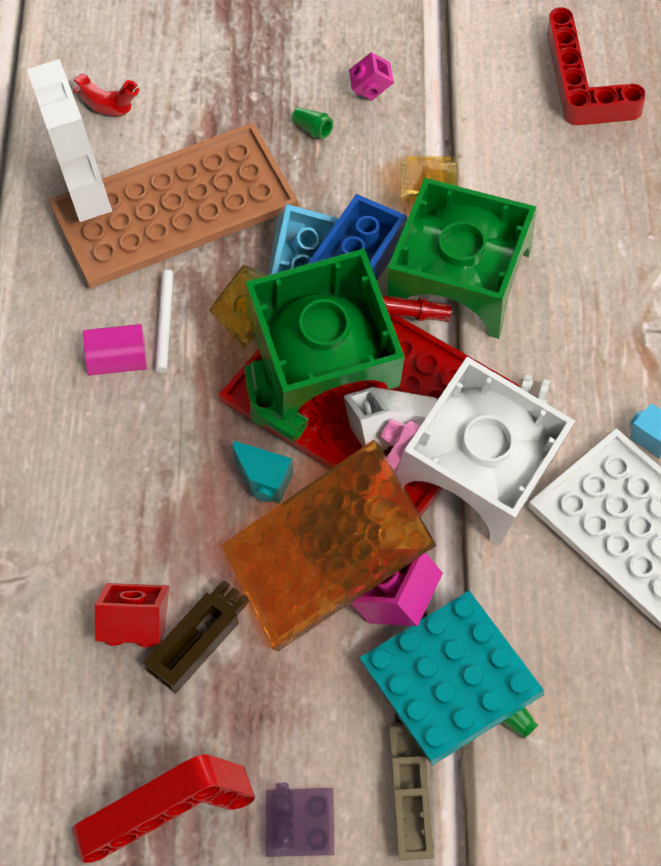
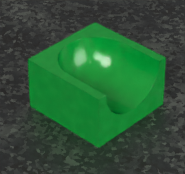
M365 248L246 281V313L283 420L294 418L298 409L313 397L344 384L376 380L384 382L388 390L400 387L405 357Z

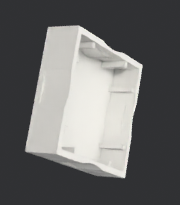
M60 59L27 69L79 221L82 222L112 212L82 118Z

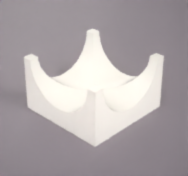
M466 357L405 448L393 482L404 488L409 482L423 481L438 485L456 494L480 514L488 526L490 532L489 540L500 546L543 473L559 452L575 420L471 358Z

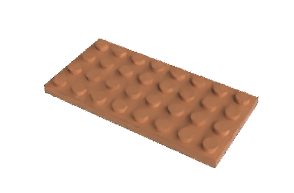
M253 122L103 178L102 181L112 212L80 222L69 192L48 199L49 206L89 289L279 215V212L286 204L299 207L298 199Z

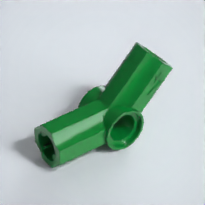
M263 360L252 361L251 364L244 366L251 420L257 425L269 426L291 442L297 441L307 427L309 419L296 412L294 418L283 420ZM259 405H266V406H268V407H267V408H262V407H259Z

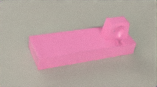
M391 419L386 424L381 437L392 445L393 448L360 506L372 512L379 505L396 474L405 448L420 427L419 424L412 420L408 424H403L394 419Z

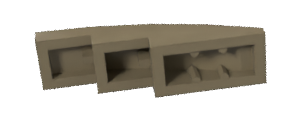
M405 726L389 727L399 861L433 859L426 757Z

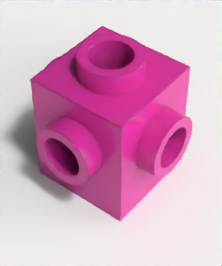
M372 52L349 69L352 91L371 101L394 84L390 62Z

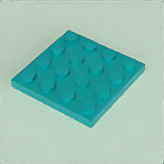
M470 590L421 619L418 626L408 627L360 657L361 664L432 766L544 696L542 686Z

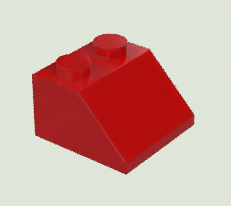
M106 583L95 603V641L104 642L110 646L136 643L140 647H152L155 644H160L165 632L169 586Z

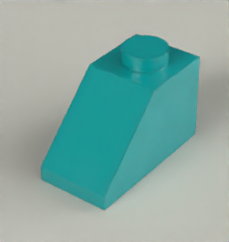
M234 441L232 445L234 460L251 495H254L263 502L273 501L280 504L293 476L292 458Z

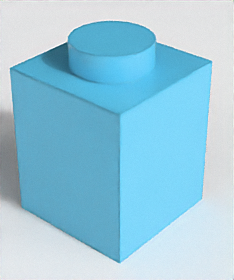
M651 403L644 412L639 410L630 422L632 426L630 439L660 459L661 409Z

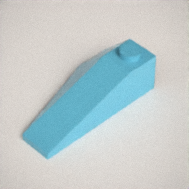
M286 204L278 215L268 275L307 265L339 218Z

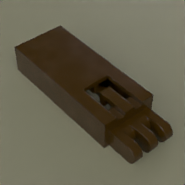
M225 580L211 594L206 593L143 662L145 671L175 694L239 624L237 615L249 602V598L242 595L234 603L240 593L236 588H232L224 596L230 587V584ZM211 613L213 618L205 622L208 630L205 633L198 631L196 628Z

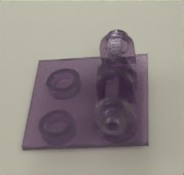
M280 782L275 784V789L266 790V857L335 855L333 788L289 789L288 783Z

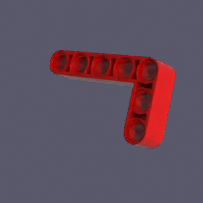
M565 7L551 10L547 37L565 120L572 125H589L632 121L641 117L646 96L645 89L641 85L632 83L589 87L574 16Z
M203 754L184 761L75 824L71 830L81 862L92 863L109 856L201 803L228 810H236L251 804L255 800V794L243 765Z

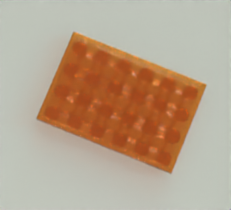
M372 440L224 542L221 547L246 597L249 598V603L272 649L280 651L435 547L436 543L378 442Z

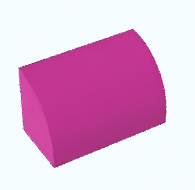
M142 324L83 330L84 352L89 376L147 370L146 343Z

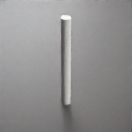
M171 270L162 271L155 371L158 373L167 372L173 271Z

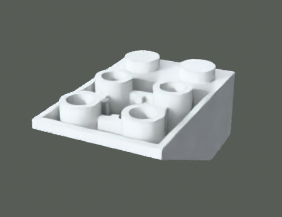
M375 387L344 396L350 428L367 453L381 452L392 446L381 437L386 424L391 419L403 424H408L412 420L421 426L438 401L434 397Z

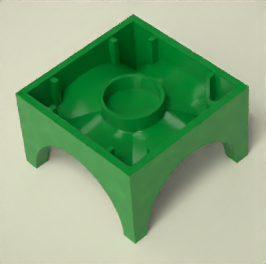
M424 178L388 265V296L407 299L415 295L428 294L452 299L476 313L484 322L488 336L499 339L510 291L522 256L529 257L532 250L537 207Z

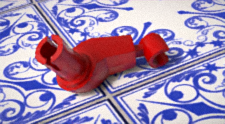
M79 74L73 79L77 83L73 86V92L80 94V98L95 112L110 116L127 114L132 107L131 101L140 91L139 88H136L138 85L132 80L125 81L119 91H105L91 83L86 74Z

